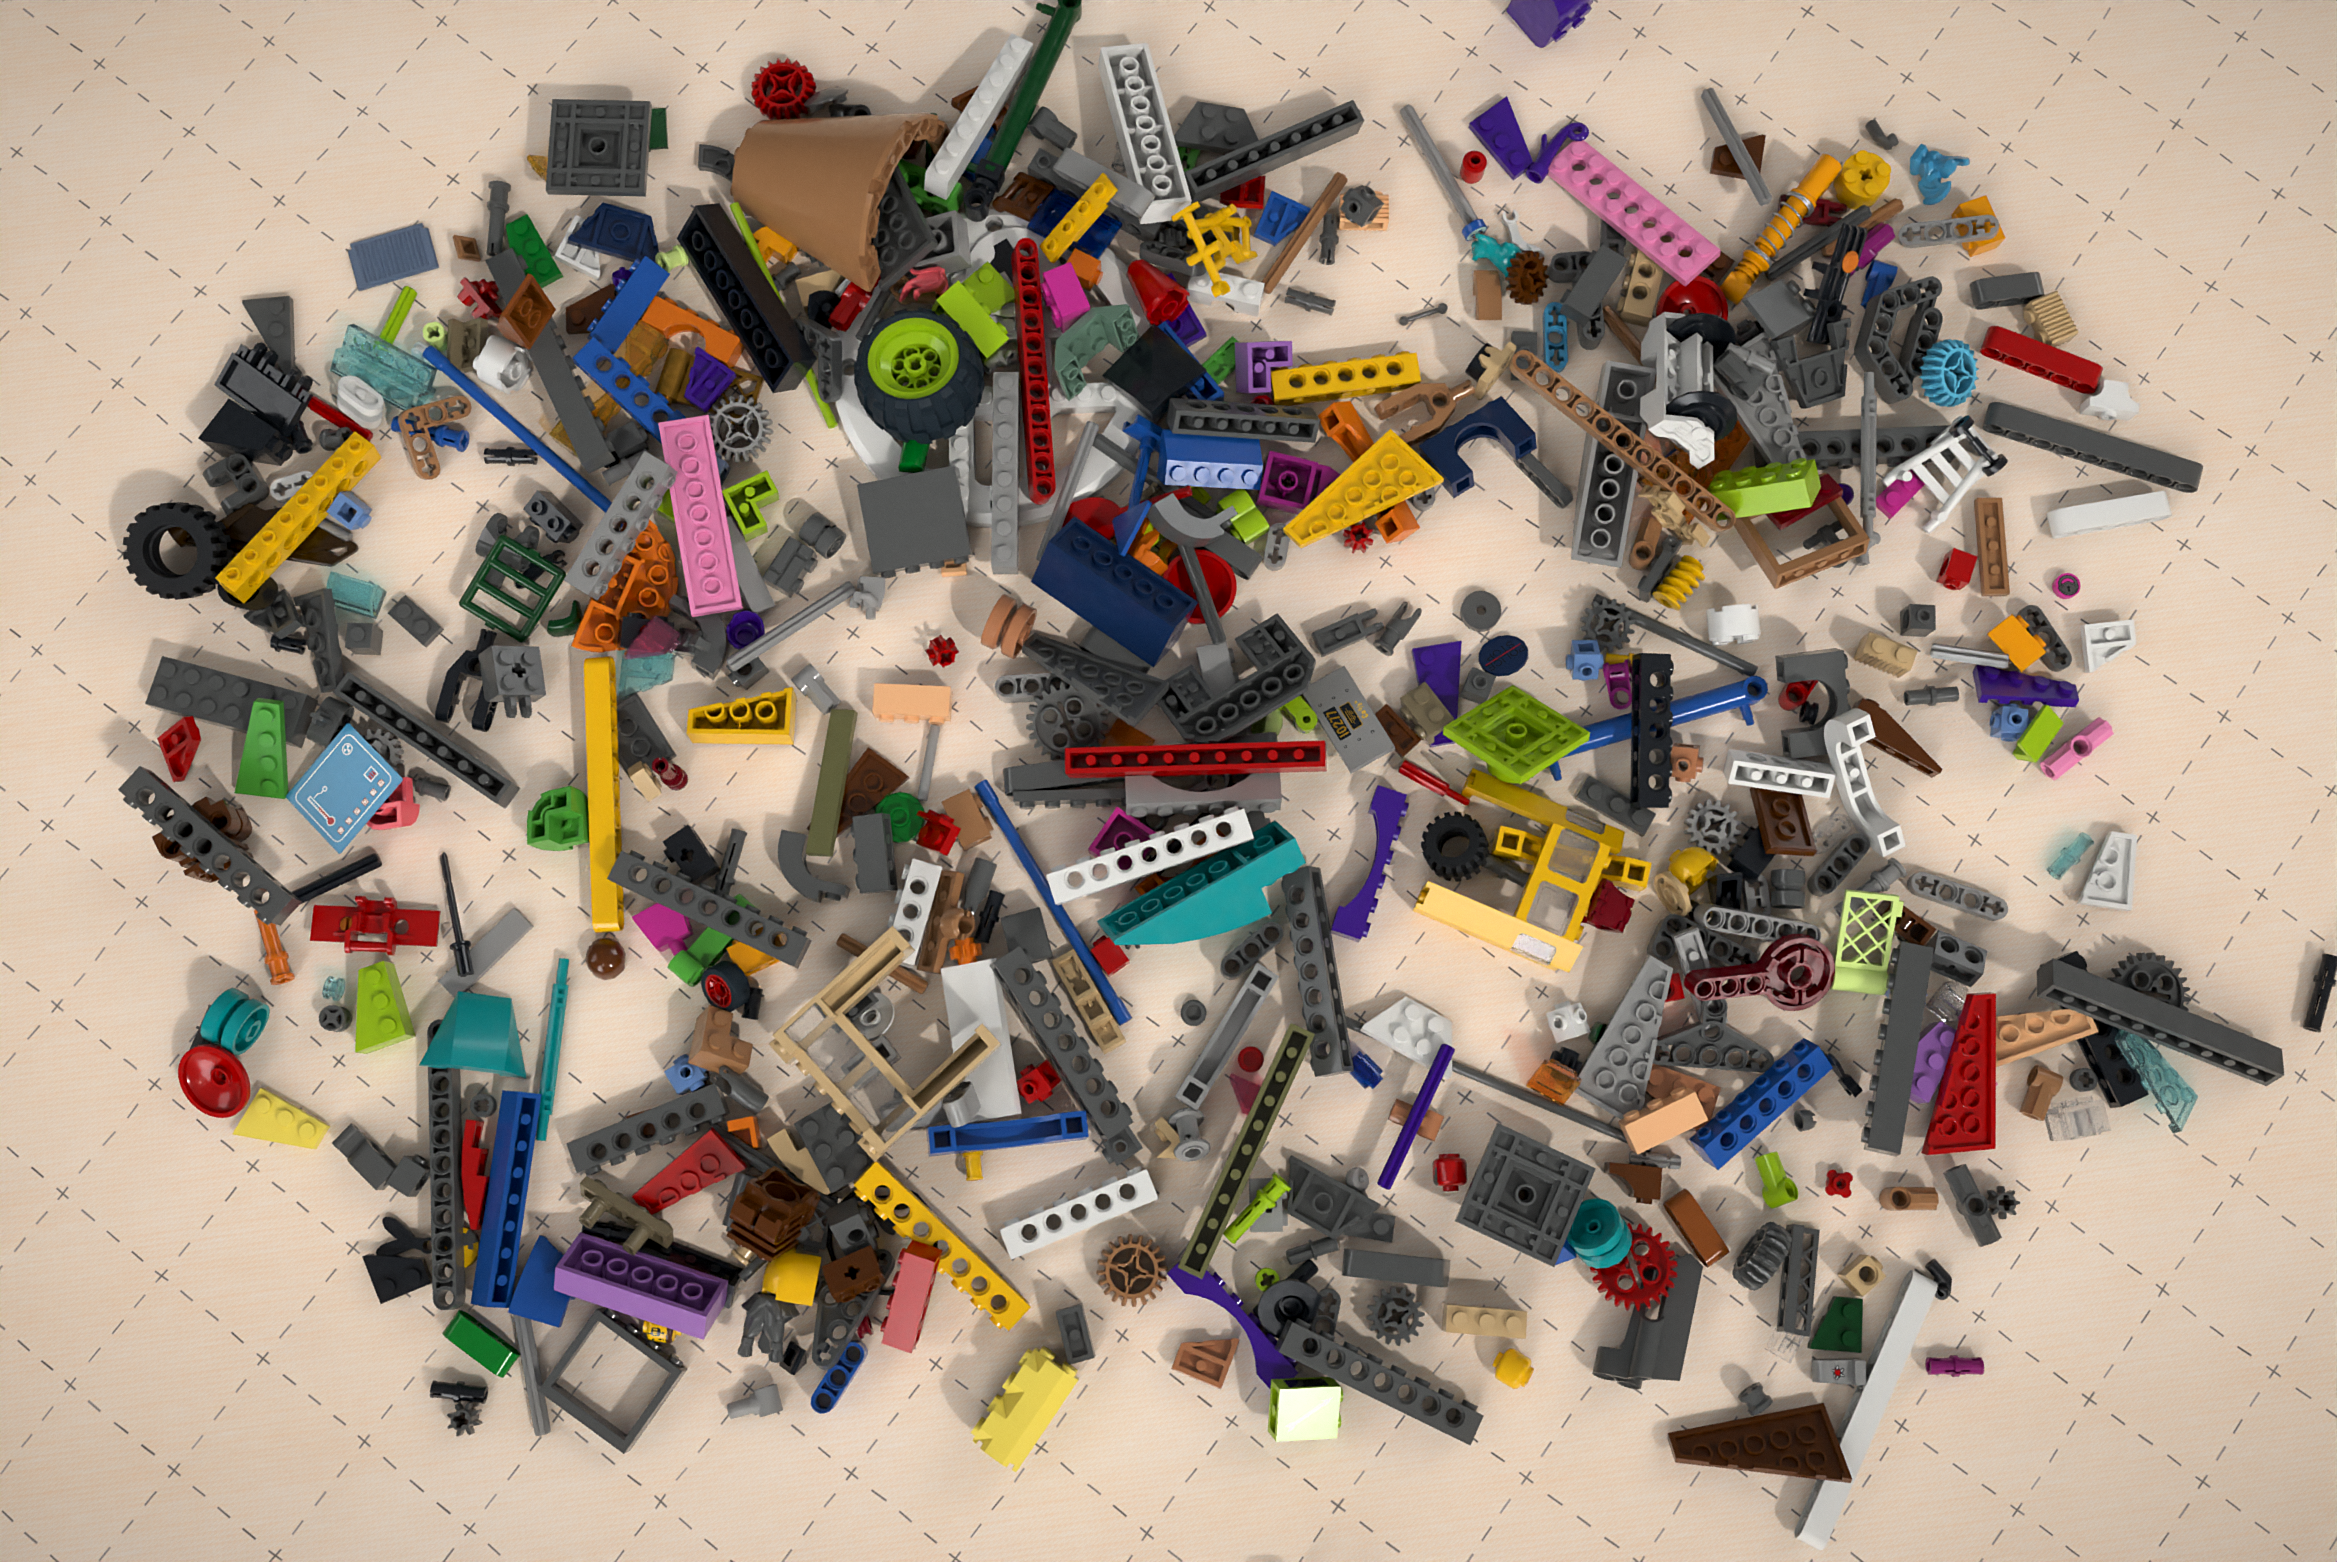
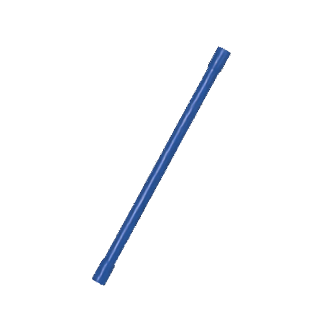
M433 345L424 350L422 356L447 375L605 513L612 504L607 497L457 369Z
M988 780L981 781L974 787L984 805L990 810L1107 1002L1108 1008L1118 1025H1123L1132 1019L1131 1014L1121 998L1117 996L1062 904H1055L1047 879L1001 806Z

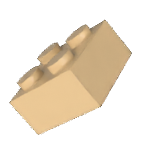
M640 760L627 769L630 779L648 802L662 793L659 779L655 775L652 776L651 769L646 763L643 764Z

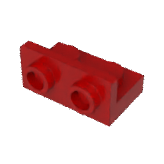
M930 809L927 813L919 810L917 816L925 819L927 823L921 828L916 844L925 849L948 856L961 828L953 824V818L943 813L939 814Z

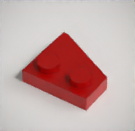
M193 716L183 717L157 738L173 782L185 780L201 742L200 731L196 726Z

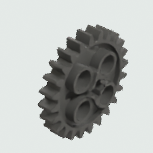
M1063 681L1060 682V688L1057 689L1051 683L1050 692L1042 688V698L1034 696L1037 705H1029V709L1034 714L1026 715V719L1033 721V723L1026 725V729L1034 730L1029 735V739H1037L1034 748L1043 746L1041 755L1050 752L1052 761L1057 755L1060 756V760H1065V748L1100 747L1097 739L1106 738L1100 731L1108 729V725L1102 723V721L1108 719V715L1100 714V712L1106 708L1097 705V702L1073 686L1065 687ZM1077 700L1081 703V707L1077 711H1070L1067 708L1068 702ZM1058 701L1062 703L1067 718L1072 720L1071 727L1077 742L1072 741L1067 725L1062 724L1063 716L1058 708ZM1054 710L1058 716L1055 720L1048 721L1043 716L1045 711ZM1087 723L1090 725L1091 730L1087 734H1080L1077 731L1079 724ZM1057 733H1064L1067 736V740L1062 744H1058L1053 740V737Z
M2136 953V956L2128 955L2127 961H2118L2120 968L2111 969L2115 977L2107 978L2109 981L2135 991L2166 994L2168 999H2155L2189 1011L2183 1005L2184 1002L2191 1001L2189 997L2184 996V992L2189 991L2190 988L2183 987L2182 985L2187 980V977H2179L2178 975L2182 969L2173 968L2174 961H2165L2164 955L2156 956L2155 953ZM2135 975L2138 977L2137 985L2134 982ZM2160 978H2161L2162 981H2163V986H2162V988H2160V986H2159V980H2160Z

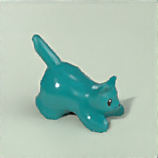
M1476 233L1475 238L1478 241H1474L1471 244L1472 260L1477 261L1480 258H1487L1507 277L1509 272L1506 268L1512 266L1510 259L1516 258V253L1521 252L1520 248L1508 242L1498 244L1496 239Z

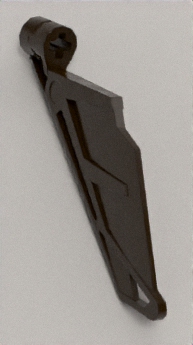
M248 503L218 521L222 522L226 527L223 530L224 535H230L232 542L228 543V549H233L234 553H239L282 507L263 510ZM172 527L167 530L180 547L186 545L197 547L192 536L183 528ZM316 527L286 560L333 567L356 553L358 545L352 541L344 542L323 529ZM347 547V552L340 556L328 552V550Z

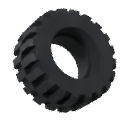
M176 502L150 506L146 508V512H140L134 517L137 522L130 523L126 529L130 535L123 538L122 545L127 546V552L122 553L123 559H128L130 565L126 567L129 574L135 573L137 577L134 581L139 586L146 585V591L152 595L159 594L160 598H175V600L202 596L203 593H209L216 589L215 584H218V581L215 577L229 564L227 562L228 557H233V549H228V543L232 542L230 535H224L223 530L226 527L222 522L215 521V514L211 511H204V508L199 505ZM172 527H181L192 536L197 546L196 563L187 574L178 575L173 573L165 566L160 556L159 546L161 538Z

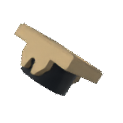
M1509 341L1502 351L1487 342L1468 365L1465 373L1477 382L1473 396L1478 400H1482L1508 368L1516 351V345Z

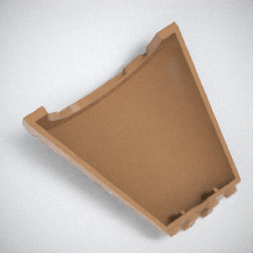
M930 113L763 120L746 130L740 147H737L734 152L735 163L730 194L733 196L734 202L739 203L743 212L863 290L871 292L881 274L877 250L874 245H871V238H875L877 235L880 211L877 207L886 192L891 176L913 140H926L931 146L933 153L937 154L949 135L950 129L944 121L938 119L939 116Z

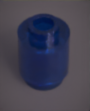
M1359 1051L1352 1058L1354 1072L1349 1073L1364 1089L1368 1086L1374 1089L1384 1079L1380 1075L1383 1070L1367 1054L1364 1055Z

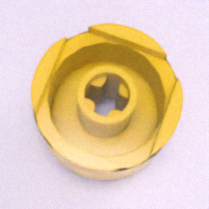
M1860 150L1850 156L1833 182L1838 201L1846 204L1847 208L1854 210L1862 205L1868 207L1874 205L1889 185L1890 165L1880 156L1865 150Z

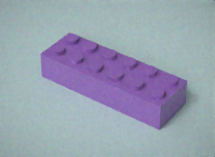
M582 1232L578 1234L555 1267V1291L702 1340L705 1339L726 1302L728 1280L639 1251L633 1256L627 1253L621 1245Z

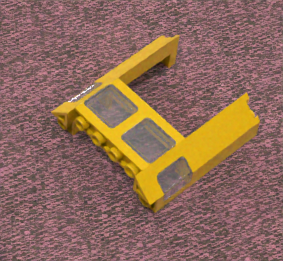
M1472 768L1463 786L1461 795L1468 799L1474 795L1549 827L1514 915L1510 916L1430 881H1427L1422 887L1412 911L1553 971L1561 969L1569 973L1583 946L1574 943V940L1578 941L1583 932L1584 926H1581V922L1584 916L1587 917L1591 904L1590 899L1602 880L1599 878L1602 869L1606 870L1610 864L1612 855H1609V852L1616 855L1621 851L1625 831Z

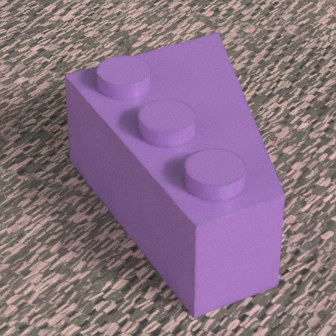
M1941 1021L1930 1023L1920 1032L1910 1099L1918 1104L1929 1103L1945 1072L1956 1029Z

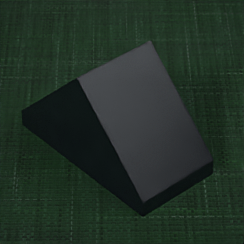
M1742 872L1715 875L1707 880L1711 904L1736 909L1741 908Z

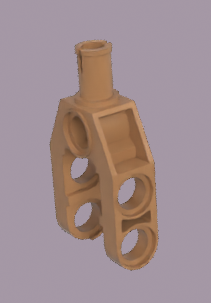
M1469 379L1451 389L1447 388L1445 383L1416 384L1380 402L1375 406L1374 410L1379 419L1384 420L1423 401L1432 419L1417 427L1415 425L1412 426L1409 431L1399 436L1411 447L1439 433L1454 413L1457 402L1470 395H1474L1475 389L1473 385L1470 386L1472 383ZM1436 399H1440L1445 403V405L1439 407L1436 406L1433 403V401Z

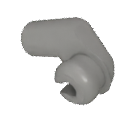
M1015 350L996 351L983 363L984 372L991 374L997 367L1015 365L1018 360V353Z

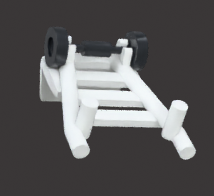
M1969 415L1959 416L1954 419L1952 424L1930 443L1931 447L1896 466L1881 479V482L1886 487L1896 479L1910 481L1912 473L1908 471L1912 469L1942 503V508L1939 511H1932V519L1922 527L1927 534H1930L1942 522L1947 520L1950 512L1973 484L1985 474L1987 477L1994 475L2008 462L2003 454L1997 455L1972 426L1974 420ZM1966 438L1968 443L1981 456L1977 462L1958 443L1960 440ZM1949 448L1968 470V474L1964 479L1960 477L1940 454L1941 451ZM1930 458L1956 488L1951 496L1923 466L1922 463Z

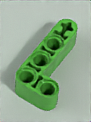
M741 894L734 897L738 900L736 905L743 908L747 904L755 907ZM739 912L732 913L728 918L729 924H737L740 920ZM707 927L687 951L682 950L674 956L667 968L684 983L694 987L701 981L703 972L720 960L727 952L726 948L732 946L731 942L735 939Z

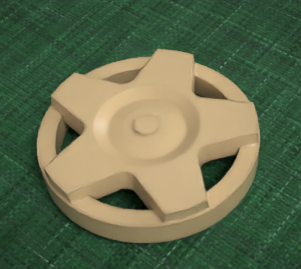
M1671 871L1658 874L1654 879V886L1664 907L1671 914H1678L1682 917L1691 912L1693 907L1691 906L1688 896L1689 890L1685 883H1681L1672 875Z

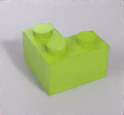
M766 470L722 491L724 502L731 516L733 515L745 542L768 532L767 524L759 509L779 500L778 490Z

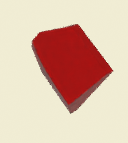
M1259 176L1220 193V203L1226 206L1234 204L1236 208L1263 209L1266 176Z

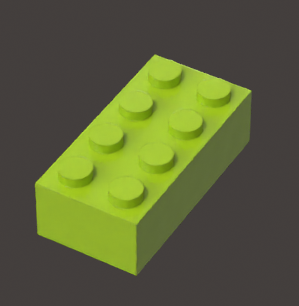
M1798 458L1786 464L1774 462L1761 468L1749 466L1736 472H1731V470L1721 471L1715 475L1707 491L1732 509L1736 518L1811 507L1821 488L1815 459L1806 460V458ZM1720 513L1716 517V521L1727 520L1726 516Z

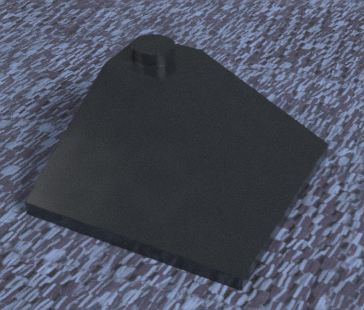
M1153 324L1102 376L1156 424L1167 413L1170 398H1182L1207 370L1158 326Z

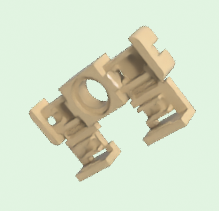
M1644 485L1638 497H1646L1654 506L1651 513L1664 528L1673 530L1679 537L1678 539L1682 540V545H1693L1696 540L1701 547H1705L1711 537L1699 523L1689 525L1685 521L1686 517L1682 514V511L1686 506L1674 492L1661 491V487L1658 485H1653L1652 487Z

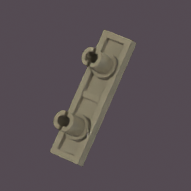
M586 1176L581 1181V1196L592 1202L579 1217L580 1223L585 1227L591 1229L604 1212L615 1216L635 1229L622 1246L627 1253L633 1256L648 1238H651L665 1248H668L674 1241L673 1228L666 1220H658L653 1217L645 1207L635 1206L629 1202L625 1195L619 1192H612L598 1179L593 1180Z

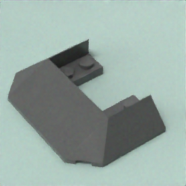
M1278 613L1235 638L1237 646L1257 671L1221 693L1215 695L1192 664L1165 680L1169 682V688L1157 704L1185 741L1220 744L1308 690L1316 660Z

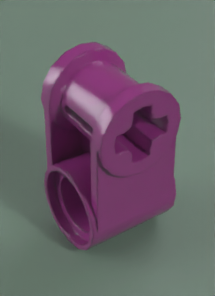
M1625 659L1624 662L1616 664L1604 663L1603 673L1611 705L1619 710L1628 708L1632 704V663L1630 659ZM1618 691H1624L1628 694L1629 700L1627 703H1622L1618 700Z

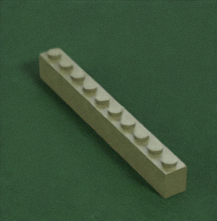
M1293 1023L1289 1024L1180 1259L1178 1268L1203 1279L1313 1040L1314 1033Z

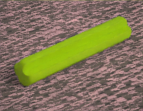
M403 287L374 345L376 351L382 354L389 352L417 296V292L413 288Z

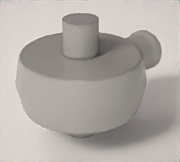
M1355 1167L1350 1169L1346 1174L1347 1186L1368 1197L1365 1191L1369 1184L1368 1174L1362 1168Z

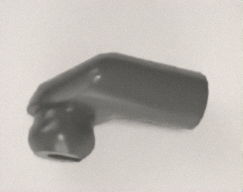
M1875 119L1870 120L1865 125L1872 139L1883 149L1891 150L1893 146L1898 145L1899 141L1896 135L1891 133L1886 137Z

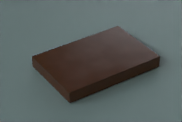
M1751 787L1750 793L1765 853L1814 856L1817 849L1802 794Z

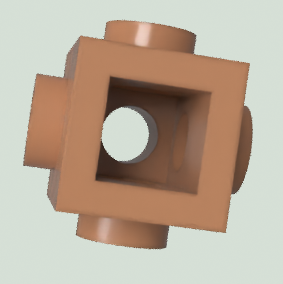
M1673 744L1670 763L1672 764L1671 777H1675V781L1691 782V779H1696L1697 772L1702 773L1704 758L1699 757L1700 745ZM1681 761L1687 762L1688 766H1684Z

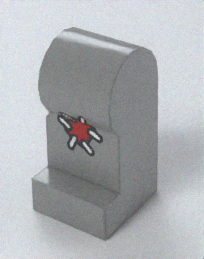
M1812 1359V1382L1866 1385V1361L1861 1359Z

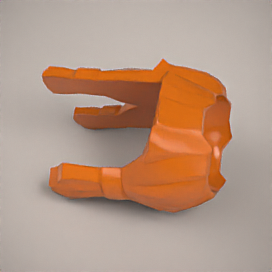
M1144 518L1127 553L1162 577L1168 569V560L1176 549L1177 544L1167 539L1161 544L1157 555L1150 551L1160 533L1153 528V531L1144 535L1146 528L1150 524L1149 519Z

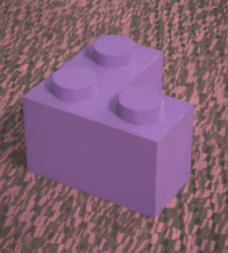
M1292 341L1236 342V393L1271 392L1270 367L1293 366Z

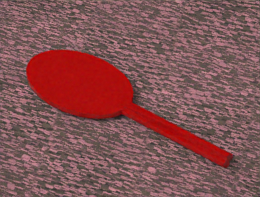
M1187 486L1146 500L1152 502L1153 505L1172 493L1177 500L1192 496L1193 494L1191 487ZM1084 498L1070 504L1062 528L1075 516L1106 539L1111 540L1115 536L1112 520L1126 512L1128 506L1120 508L1115 502L1106 498Z

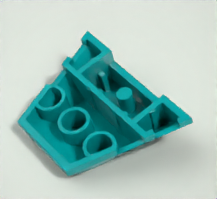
M458 991L419 1066L500 1074L499 1076L526 1079L512 999Z

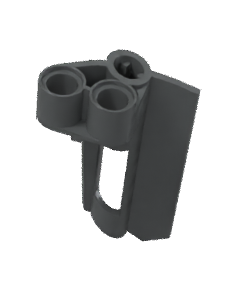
M1691 1253L1674 1259V1261H1677L1678 1266L1671 1270L1677 1272L1678 1276L1669 1280L1674 1283L1675 1287L1665 1288L1669 1296L1665 1297L1662 1295L1657 1319H1649L1645 1316V1303L1641 1304L1640 1311H1637L1634 1306L1622 1349L1598 1347L1592 1372L1594 1376L1604 1380L1617 1381L1621 1386L1637 1390L1641 1389L1642 1381L1645 1380L1680 1381L1703 1266ZM1651 1269L1645 1272L1644 1278L1653 1281L1658 1277L1659 1273ZM1641 1282L1640 1289H1643L1644 1285L1643 1282Z

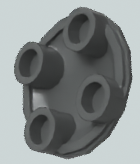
M827 88L812 95L804 103V106L809 107L811 112L823 109L824 103L830 101L833 104L842 103L847 100L846 94L849 89Z

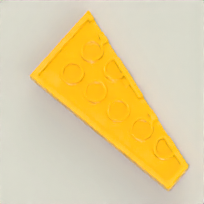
M1390 429L1283 528V532L1300 548L1306 547L1444 482V478Z

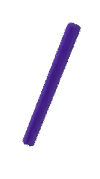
M1447 1044L1440 1046L1378 1179L1377 1184L1386 1190L1391 1189L1455 1052L1452 1046Z

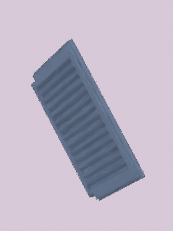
M419 223L351 243L350 247L352 249L348 250L358 291L439 268L429 229L423 228V223Z

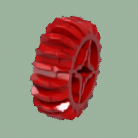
M788 57L784 63L777 58L776 64L768 61V68L760 66L761 74H755L754 76L755 81L751 84L753 89L751 95L755 100L756 108L760 110L763 116L767 115L770 120L775 118L777 120L791 119L792 117L800 119V113L808 115V109L804 106V103L816 93L817 86L813 81L812 73L808 72L805 65L800 66L797 60L791 63ZM802 84V90L797 97L795 93L798 90V86ZM770 85H772L773 89L770 91V95L766 98L767 89Z

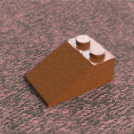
M527 274L501 313L496 326L505 338L528 350L531 349L556 311L533 275Z

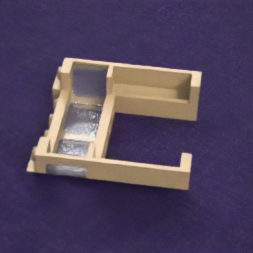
M893 926L773 1034L775 1039L769 1043L771 1048L786 1064L791 1065L797 1059L799 1061L796 1064L797 1068L805 1076L810 1073L816 1080L813 1084L823 1096L828 1093L834 1100L831 1103L833 1108L840 1115L846 1113L851 1119L848 1123L858 1135L863 1132V1137L857 1143L874 1162L1002 1045L981 1024L974 1030L976 1033L914 1090L845 1015L916 951Z

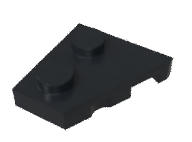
M370 1253L362 1256L380 1304L432 1283V1276L424 1257L382 1256Z

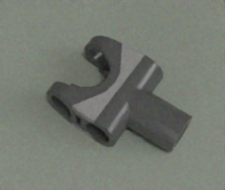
M496 513L489 519L477 541V555L486 558L498 536L501 534L506 535L508 523L506 515ZM529 525L513 540L528 549L534 548L536 550L540 537L539 529ZM504 547L497 558L519 572L526 571L530 564V561L507 547ZM491 568L485 581L500 589L506 576Z

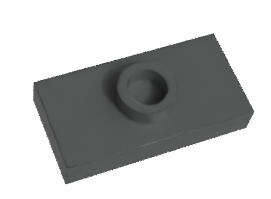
M1513 331L1511 342L1516 345L1514 355L1518 351L1527 350L1537 357V332ZM1516 359L1518 368H1528L1526 359ZM1511 372V381H1521Z

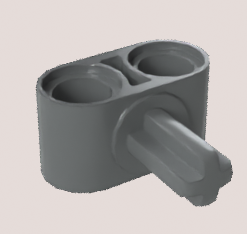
M328 696L323 700L315 713H310V717L313 718L307 730V739L327 748L344 726L350 723L354 715V708Z

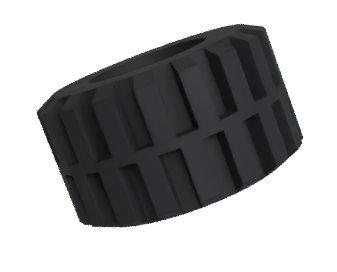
M1455 811L1454 816H1451L1450 812L1444 813L1445 817L1441 819L1438 815L1434 818V824L1429 822L1426 826L1428 832L1423 831L1422 834L1424 841L1421 842V848L1424 858L1431 870H1434L1437 876H1443L1447 881H1451V878H1454L1456 882H1461V877L1469 880L1472 878L1470 874L1473 872L1476 875L1481 872L1479 866L1485 867L1487 863L1485 857H1489V843L1479 822L1476 819L1472 820L1468 814H1465L1463 817L1461 812ZM1461 836L1469 840L1468 848L1460 856L1447 857L1442 854L1443 845L1450 838Z

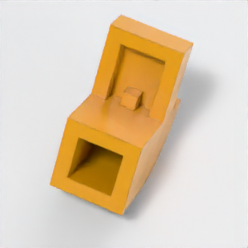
M767 226L758 229L753 234L765 263L773 256L788 265L800 250L799 247Z

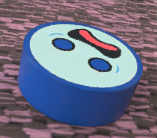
M1476 219L1463 228L1462 234L1466 241L1476 239V233L1483 234L1487 230V226L1483 219Z

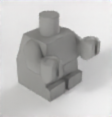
M860 576L857 581V588H860V591L854 592L853 597L850 599V608H858L860 605L861 610L866 611V619L874 620L876 619V611H879L884 598L885 577Z

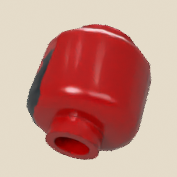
M1439 1154V1158L1433 1161V1182L1437 1186H1443V1192L1459 1191V1186L1467 1183V1162L1465 1159L1460 1158V1154Z

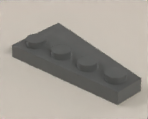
M323 588L293 598L295 606H300L302 615L299 617L303 625L302 627H306L309 639L306 640L308 650H311L315 655L313 666L321 693L333 692L345 676L341 660L342 651L338 639V624L335 617V601L332 589Z

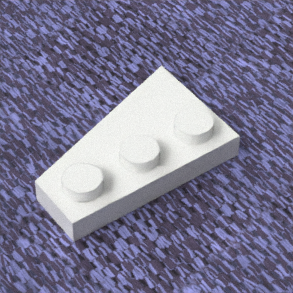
M2114 831L2107 833L2077 904L2121 911L2132 910L2137 835Z

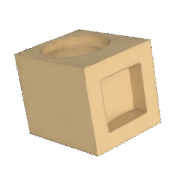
M1862 1254L1837 1274L1855 1296L1861 1297L1865 1296L1886 1277L1882 1271V1264L1874 1256L1870 1257L1869 1255ZM1862 1267H1866L1868 1270V1277L1864 1281L1859 1276V1271Z

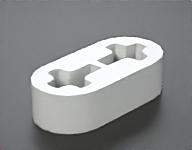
M301 471L277 479L270 486V494L278 502L284 504L306 483L305 480L310 479L314 474L309 471ZM283 486L288 489L285 490L284 496L279 494L282 491Z

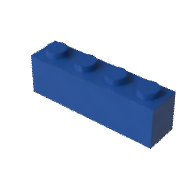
M644 256L641 261L638 258L629 268V271L632 272L628 280L622 278L615 288V291L618 292L614 300L608 298L601 308V311L604 312L600 320L594 318L587 328V331L590 332L587 339L591 340L594 337L598 341L604 340L613 349L611 351L613 355L670 275V273L647 256Z

